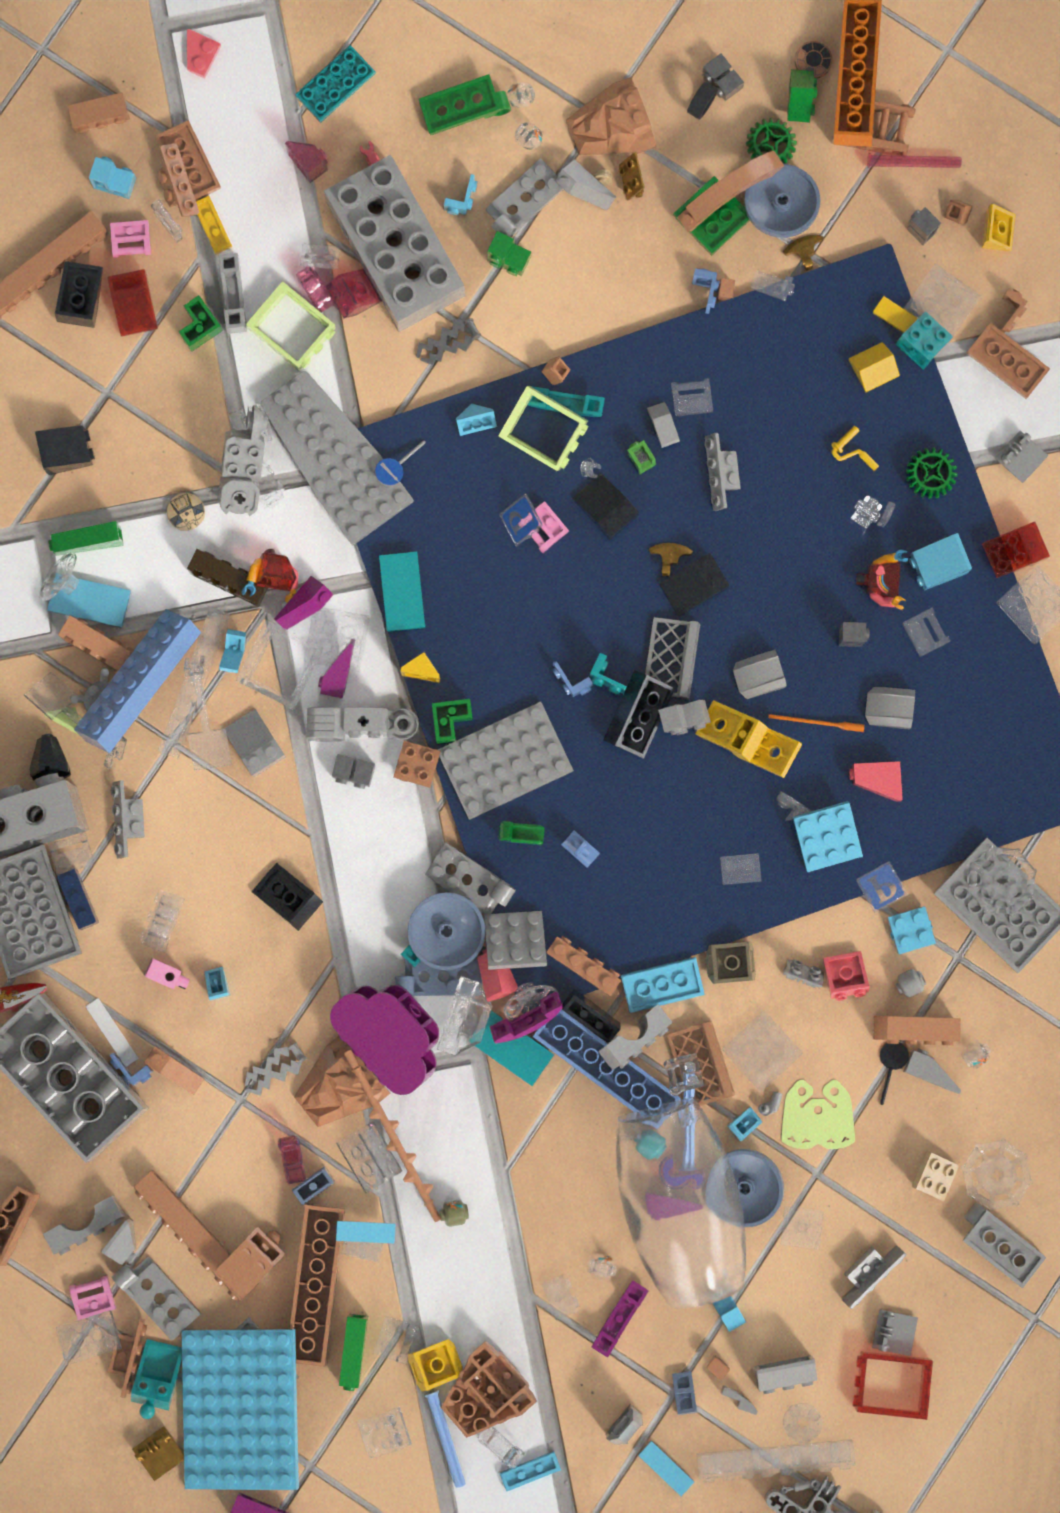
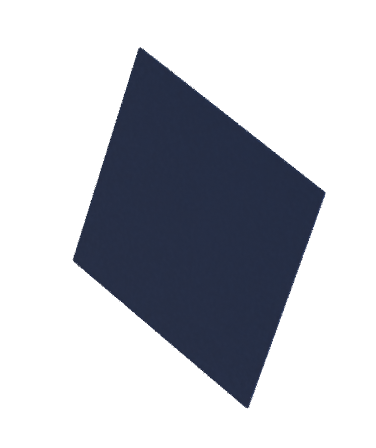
M891 244L874 248L716 303L714 308L710 307L709 314L705 313V307L561 357L569 367L570 372L563 382L552 385L541 372L547 364L544 363L357 428L383 459L391 458L398 462L423 440L426 441L421 448L401 464L403 467V477L400 482L414 502L356 544L385 626L386 617L379 556L417 552L425 628L391 631L388 634L400 668L422 653H425L440 676V683L403 676L428 747L438 750L453 743L437 744L432 703L470 699L473 720L454 722L457 741L541 702L574 770L561 778L469 820L440 757L436 766L466 855L516 889L507 905L503 906L498 903L492 914L542 911L546 952L556 937L561 939L564 936L572 942L570 946L576 950L580 947L588 953L587 957L592 961L594 958L604 964V969L607 971L610 969L614 970L620 975L619 979L622 981V974L680 961L707 951L709 945L728 944L866 895L860 879L885 865L891 868L898 883L966 859L985 838H988L998 848L1060 826L1059 692L935 359L933 358L923 370L895 345L904 333L873 314V311L883 296H885L916 318H919ZM883 342L893 353L900 376L865 393L848 359ZM527 386L546 388L555 392L605 398L602 417L581 416L588 420L586 425L589 427L583 436L580 435L577 439L579 444L574 452L570 451L567 457L569 462L564 469L561 468L559 471H556L499 437L500 432ZM665 402L672 416L680 442L662 448L647 408ZM475 404L493 409L497 427L460 436L456 418L468 406ZM527 405L511 435L553 460L558 461L579 423L563 413ZM853 426H856L859 432L842 448L843 452L838 454L843 456L860 449L866 452L879 467L873 471L860 458L859 454L838 461L832 455L833 448L831 444L833 442L837 443ZM713 433L719 434L720 451H736L741 488L738 490H725L727 508L719 511H713L711 503L712 496L705 448V436ZM644 440L656 459V465L639 474L628 456L627 450L634 442L639 441L640 443ZM932 447H935V453L942 449L941 455L944 456L946 453H949L947 460L954 459V462L950 465L957 466V469L952 471L958 473V476L953 478L956 480V483L954 485L950 484L952 490H946L947 494L945 496L940 493V497L937 499L934 493L931 499H928V493L921 497L922 491L920 490L915 494L914 491L917 487L910 488L909 485L913 481L906 480L908 476H911L906 473V469H912L907 466L908 462H913L911 460L913 455L918 457L917 451H921L924 454V448H927L929 453H931ZM643 452L636 455L639 462L647 459ZM926 459L922 462L934 465L937 463V460ZM942 465L939 471L946 481V470ZM917 466V477L921 482L924 475L920 470L921 468ZM935 467L934 470L929 471L926 479L934 475L937 467ZM600 473L639 511V516L610 541L572 499ZM931 481L925 486L939 487L941 485ZM522 498L527 499L532 511L545 501L569 530L567 534L544 553L539 550L538 544L529 534L519 542H515L502 517L507 510ZM513 511L509 515V523L515 535H517V531L521 527L519 524L513 526L512 520L517 516L522 520V517L518 512ZM539 525L535 528L545 542L550 539ZM958 533L972 569L966 575L924 590L923 586L920 587L917 582L916 576L918 574L916 569H912L909 558H911V553ZM662 543H676L688 547L693 553L691 556H681L678 559V564L670 565V576H662V557L659 554H651L649 548ZM898 550L907 551L901 557L902 559L908 558V561H898L882 565L885 571L883 581L889 590L887 594L882 591L880 595L883 597L895 598L900 596L906 601H900L898 604L904 607L902 610L895 606H880L869 595L873 587L879 588L877 576L880 575L873 572L872 562L884 555L896 553ZM711 553L729 583V588L678 617L660 583L694 561ZM857 574L865 575L864 583L857 582ZM654 617L688 622L696 621L700 624L690 699L671 697L667 707L705 700L708 710L714 700L761 721L769 729L797 740L802 745L783 778L738 758L726 748L695 734L697 730L694 727L687 729L688 733L671 735V733L664 732L662 722L660 721L645 757L641 758L603 741L623 694L617 695L610 692L609 687L605 685L600 687L593 684L590 687L591 691L583 696L581 694L572 697L571 694L567 695L562 687L564 682L561 678L557 679L552 671L554 668L553 663L557 661L573 687L590 676L599 654L602 653L607 656L606 661L608 662L603 676L627 686L634 670L643 674L646 673ZM843 622L866 623V628H869L870 633L869 639H867V642L862 647L839 646V627ZM666 623L657 624V632L660 636L669 630ZM679 625L674 629L679 638L686 633L687 626ZM672 631L663 638L668 646L678 640ZM662 640L654 644V650L657 654L667 648ZM680 642L671 648L676 657L684 649ZM669 650L660 656L665 665L675 659ZM776 650L785 677L786 687L746 699L739 692L733 673L735 663ZM659 659L651 664V669L654 673L664 667ZM676 661L668 669L673 675H676L681 670V666ZM666 669L657 675L663 683L672 678ZM673 680L668 685L675 688L673 693H677L678 684ZM873 687L915 690L913 721L909 730L869 725L865 713L867 695ZM769 714L834 723H841L846 721L849 723L864 724L865 726L864 732L851 730L843 731V729L835 726L772 719L768 717ZM725 721L719 722L717 729L723 728ZM780 749L774 750L772 757L778 756ZM900 762L902 801L896 802L853 785V780L849 779V769H852L853 764ZM849 801L863 856L807 872L793 817ZM502 821H511L520 824L542 825L545 828L543 844L531 845L502 842L498 839L500 823ZM573 831H576L600 853L588 868L561 845ZM877 875L866 880L871 882L875 891L880 890L884 885H894L890 882L879 885L876 880ZM481 885L478 888L480 895L485 896L488 893V888L486 885ZM546 954L547 966L510 968L519 988L515 994L523 1014L541 1005L539 1000L555 991L558 993L562 1003L574 989L582 995L599 990L548 954Z

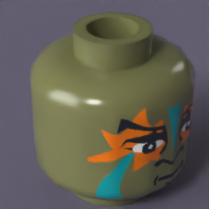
M461 1200L445 1202L443 1209L439 1210L441 1221H445V1224L449 1227L463 1225L466 1219H469L467 1204H464Z

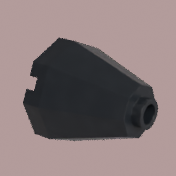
M44 734L41 738L37 739L29 768L30 777H32L33 781L54 773H58V776L64 777V779L71 776V769L57 737H54L52 734Z

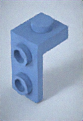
M695 268L692 284L710 288L705 312L709 314L710 307L714 308L716 297L713 296V292L718 291L720 281L716 280V272Z
M557 661L553 663L554 668L552 671L557 679L561 678L564 682L562 687L567 695L571 694L572 697L581 694L583 696L591 691L590 687L593 686V683L589 677L572 687Z
M115 1053L109 1055L112 1058L110 1063L116 1070L119 1068L123 1072L122 1078L128 1085L132 1084L135 1086L140 1081L143 1084L152 1077L150 1073L153 1070L150 1066L146 1065L132 1076Z

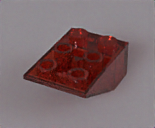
M145 269L108 276L111 298L121 337L158 329Z
M1036 522L982 543L996 579L1043 562L1050 557Z

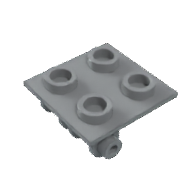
M1020 430L995 459L1018 480L1024 483L1048 455L1031 440V436L1028 433L1024 434Z
M787 960V966L783 972L786 978L794 981L797 978V982L802 980V984L806 982V985L813 988H822L824 972L815 966L808 967L803 965L799 960Z
M880 1309L872 1348L911 1356L918 1317Z

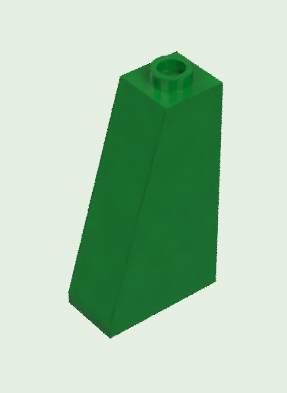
M117 521L51 534V540L48 541L50 551H53L56 556L124 546L122 529Z
M349 1314L347 1316L339 1386H343V1390L355 1391V1388H359L369 1316Z

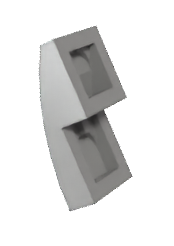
M723 1385L722 1395L738 1400V1409L757 1415L758 1411L747 1398Z

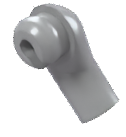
M773 1091L771 1101L761 1104L758 1108L759 1112L763 1116L777 1112L783 1094Z

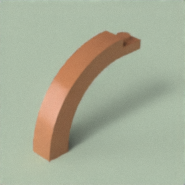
M775 151L768 152L751 160L703 192L677 218L687 232L693 231L708 216L733 197L749 187L773 177L784 167V164Z

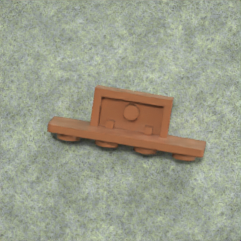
M176 143L161 145L159 150L164 166L158 171V180L162 183L165 200L168 202L169 207L178 205L181 217L198 215L199 209L178 145Z
M145 1319L139 1320L135 1337L120 1333L116 1336L108 1373L125 1376L121 1398H125L127 1394H130L133 1383L130 1380L131 1376L136 1374L138 1363H135L136 1356L141 1354L143 1344H140L141 1336H145L147 1330Z

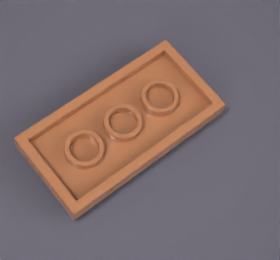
M189 120L155 135L159 146L174 143L178 145L195 200L221 189L219 181Z
M992 323L986 327L966 353L1025 399L1030 396L1050 370L1048 366Z

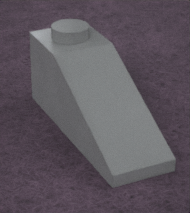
M575 159L561 170L555 180L568 194L605 210L610 208L616 198L611 191Z
M919 1048L917 1051H911L903 1072L960 1094L961 1089L937 1062L928 1056L929 1052Z

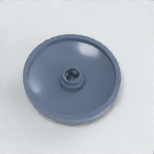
M784 164V167L773 177L746 189L744 198L745 211L751 223L761 232L777 238L793 237L806 231L815 221L820 208L819 189L807 172L796 166Z
M439 893L426 898L415 908L408 924V939L414 954L427 966L438 970H455L469 964L480 952L485 939V924L479 909L469 899L454 893Z
M738 1149L724 1154L715 1162L707 1177L706 1191L710 1205L723 1220L740 1227H753L765 1223L778 1211L784 1197V1181L776 1164L766 1155L755 1150Z

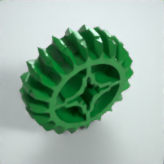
M772 117L769 119V123L765 119H762V125L756 122V128L751 127V134H747V139L749 140L746 141V146L749 147L747 153H753L750 159L753 160L763 155V151H775L781 162L787 164V159L793 158L791 153L796 151V148L793 146L797 145V141L793 140L796 134L791 133L792 127L786 129V122L781 125L780 119H777L776 123H774ZM772 131H776L781 135H774ZM764 132L765 140L761 141L760 144H756L757 137ZM769 140L772 141V143L775 142L774 148L773 146L768 145ZM786 142L787 147L785 151L778 155V147Z
M932 447L931 453H929L927 448H924V454L921 451H917L918 457L913 455L911 457L913 462H908L907 464L912 469H906V473L911 475L906 480L913 481L909 487L916 486L917 488L914 493H918L919 490L922 491L921 497L928 493V499L932 498L933 493L936 499L940 497V493L945 496L947 494L946 490H952L950 484L954 485L956 483V480L953 478L958 476V473L952 472L957 469V466L950 465L954 462V459L947 460L949 453H946L944 456L941 455L942 449L935 453V447ZM926 459H934L937 460V463H935L934 465H930L927 462L924 463L922 461ZM942 465L946 470V481L939 471ZM917 466L921 468L920 470L924 475L921 482L917 477ZM935 467H937L934 475L926 479L929 471H932L935 469ZM931 481H932V482H935L936 484L939 483L941 486H939V487H928V486H925V485H926L928 482H931Z

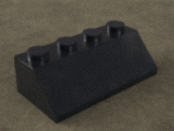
M634 670L603 741L644 758L661 721L659 710L667 708L675 688Z

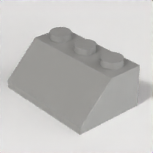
M811 1355L754 1366L758 1390L760 1392L763 1391L764 1394L773 1393L776 1388L790 1390L797 1384H802V1387L813 1385V1381H817L815 1359Z

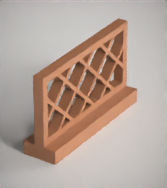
M712 1021L667 1034L683 1089L684 1075L688 1071L698 1076L695 1086L700 1077L710 1082L705 1092L695 1087L696 1091L704 1095L700 1102L694 1103V1108L735 1095ZM701 1028L703 1037L699 1043L691 1039L690 1036L694 1030ZM680 1035L686 1038L682 1048L674 1045L672 1037ZM688 1040L698 1045L694 1055L684 1050ZM700 1047L708 1050L709 1056L706 1061L696 1057ZM682 1052L692 1057L687 1067L680 1064L679 1058ZM694 1059L704 1063L700 1073L690 1069ZM706 1065L714 1069L715 1074L712 1080L702 1075ZM711 1085L718 1086L722 1095L717 1097L709 1095L708 1091Z

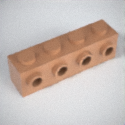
M564 936L561 939L556 937L546 954L610 997L621 982L619 979L620 975L612 969L609 971L604 969V964L598 959L594 958L592 961L587 957L588 953L580 947L576 950L570 946L572 942Z

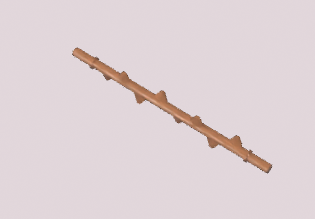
M351 1049L346 1050L344 1054L352 1067V1072L356 1075L352 1086L362 1087L373 1106V1110L369 1114L370 1119H380L390 1138L386 1149L388 1151H397L408 1171L403 1181L414 1183L424 1201V1206L427 1207L434 1222L441 1220L433 1199L429 1196L433 1185L422 1183L412 1164L417 1157L416 1154L406 1153L395 1133L399 1125L398 1120H388L378 1101L383 1093L382 1090L371 1088L361 1069V1065L358 1064Z

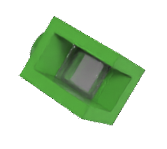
M644 440L640 443L639 441L634 442L629 446L627 450L628 456L639 474L656 465V459Z

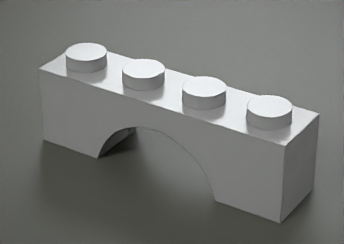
M238 252L219 254L227 333L247 332Z
M659 1004L637 1020L640 1029L637 1040H627L619 1035L598 1051L612 1070L618 1066L623 1068L630 1062L629 1057H637L643 1052L641 1048L644 1045L648 1048L656 1041L655 1036L661 1037L669 1031L667 1027L673 1022Z
M112 1195L94 1205V1218L85 1229L73 1230L62 1223L43 1233L53 1254L59 1252L61 1256L71 1250L69 1246L75 1243L79 1246L88 1241L87 1236L91 1234L97 1236L104 1232L103 1227L109 1224L113 1227L122 1222L121 1217L125 1216L115 1196Z

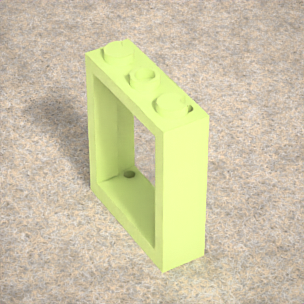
M283 281L246 323L247 329L298 371L302 368L305 369L310 364V358L314 353L317 355L322 350V344L326 339L330 340L336 333V327L333 322ZM285 295L326 327L298 361L258 329Z
M527 386L500 432L499 437L559 471L561 468L564 469L569 462L567 457L570 451L574 452L579 444L577 439L580 435L583 436L589 426L586 425L588 420L531 386ZM532 396L579 423L558 461L553 460L511 435Z

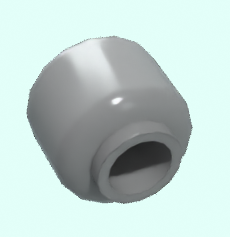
M910 969L898 976L899 983L896 984V987L900 994L904 993L907 997H912L924 991L926 981L920 971Z

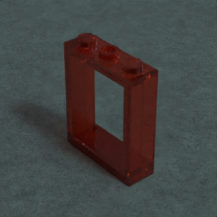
M861 1351L860 1356H857L856 1359L859 1375H855L854 1387H857V1395H853L852 1407H855V1411L859 1413L927 1420L933 1360ZM867 1359L922 1365L918 1411L863 1405Z

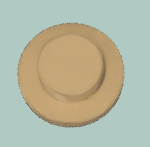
M598 170L594 175L604 186L612 183L613 178L607 170Z

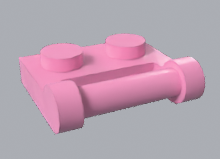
M148 220L110 223L113 258H119L120 255H151ZM144 241V246L118 247V243Z
M545 501L534 509L533 512L539 522V526L550 539L545 542L535 529L529 533L538 544L539 550L542 553L569 532ZM531 514L518 523L521 528L533 520Z
M107 1275L101 1276V1279L78 1286L75 1284L69 1286L78 1320L116 1309ZM102 1286L104 1288L102 1293L79 1299L78 1293Z

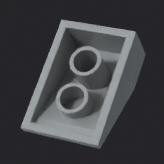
M256 709L223 729L253 777L286 758Z

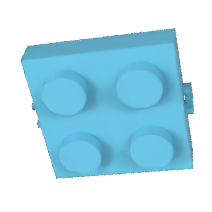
M925 906L887 917L891 928L890 936L895 942L898 954L936 944L932 931L933 926L931 925V920L929 921Z

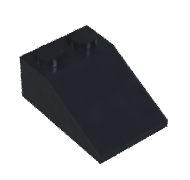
M65 261L55 309L57 322L91 328L95 327L103 267Z
M601 473L572 498L609 541L639 516V511Z
M711 553L694 561L660 583L678 617L722 593L730 586Z
M278 863L270 869L252 890L254 895L297 931L301 929L323 903L313 891Z

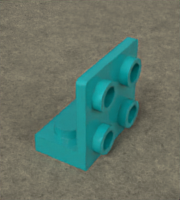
M924 312L905 331L895 345L924 370L953 336L927 312Z
M600 653L589 678L597 686L602 687V685L609 687V691L614 694H624L627 686L603 676L608 662L606 661L607 656Z

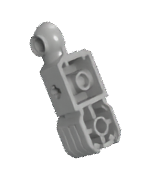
M255 405L252 407V412H247L246 430L240 429L225 432L221 465L222 476L220 477L218 499L220 508L226 515L230 511L235 514L248 513L250 517L258 510L260 496L258 480H261L265 447L261 431H266L268 415Z
M310 707L307 708L306 738L309 741L341 742L345 741V734H348L350 738H361V735H367L368 738H380V735H383V737H395L396 739L406 740L415 735L419 723L415 713L404 708L389 711L386 708ZM362 720H366L368 724L362 726L361 722L363 723ZM401 720L408 722V727L404 730L398 728V722Z

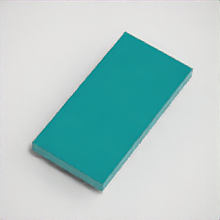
M349 45L295 94V97L321 123L372 78L376 71Z
M417 552L380 555L387 632L425 628Z
M491 1010L469 1042L533 1086L554 1054L527 1035L511 1041L495 1043L490 1026L503 1020V1018Z

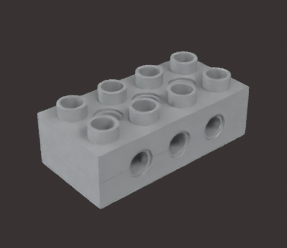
M391 155L324 190L326 202L399 332L465 297V287ZM375 205L383 208V211L379 214H373L369 210ZM391 238H398L402 241L396 247L387 244ZM411 270H415L420 273V276L417 279L411 280L406 277V274Z
M58 773L35 779L37 788L27 791L26 788L21 789L20 785L1 789L0 829L4 823L6 826L4 831L0 833V857L88 831L89 828L77 787L64 780V777H59ZM43 811L42 819L37 822L38 815Z
M38 993L0 1028V1070L85 1163L93 1161L149 1109L146 1103L46 994ZM38 1041H42L46 1046V1053L42 1057H38L34 1053V1045ZM65 1069L69 1070L73 1077L71 1084L68 1086L63 1085L60 1081V1074ZM90 1098H94L99 1104V1110L94 1115L86 1110V1103Z

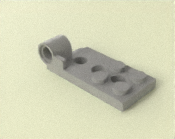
M541 158L486 208V211L495 220L491 227L496 232L498 231L512 237L564 190L555 182L558 176ZM537 181H543L545 187L539 190L535 188L534 184ZM528 193L532 198L529 202H523L521 195ZM515 206L518 211L516 214L511 215L507 212V208Z
M445 842L425 873L426 876L451 893L469 899L483 914H492L498 903L506 906L516 891L510 884L447 842ZM451 863L457 868L453 875L447 872V866ZM466 874L472 877L470 885H465L462 881L463 876ZM481 885H486L488 888V893L485 896H481L478 892V888Z
M975 1202L964 1217L974 1226L962 1241L1017 1285L1024 1288L1046 1257L988 1210ZM987 1232H993L994 1238L990 1242H986L984 1238ZM1006 1243L1009 1249L1005 1254H1001L999 1248L1002 1244ZM1022 1255L1023 1263L1016 1266L1014 1263L1015 1257Z
M149 1256L135 1269L126 1263L112 1276L114 1282L130 1298L136 1301L171 1341L201 1314ZM144 1279L152 1281L151 1289L146 1290L142 1287ZM157 1293L165 1295L166 1300L163 1304H158L155 1301ZM175 1307L178 1309L179 1315L177 1318L169 1317L168 1310Z

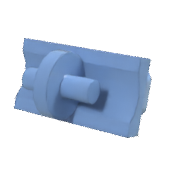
M573 831L561 844L586 868L600 854L576 831Z

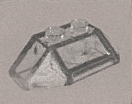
M460 976L437 1050L455 1056L481 1042L493 1005L491 1002H487L485 991L480 982Z

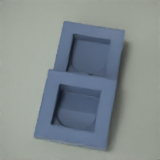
M692 1372L672 1374L678 1415L697 1413Z

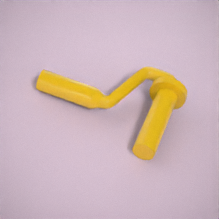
M853 426L837 443L833 442L831 444L833 448L832 455L838 461L859 454L860 458L873 471L879 467L866 452L860 449L843 456L838 454L843 452L842 448L859 432L856 426Z

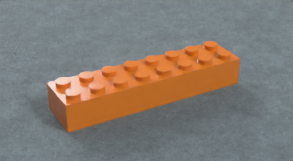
M844 0L834 145L872 147L882 0Z

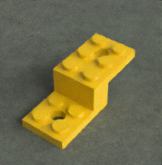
M713 700L708 709L711 722L705 724L706 727L697 730L695 734L728 749L742 760L784 778L802 744L797 740L769 729L761 721ZM725 721L724 727L717 729L719 722ZM780 749L779 755L772 757L773 751Z

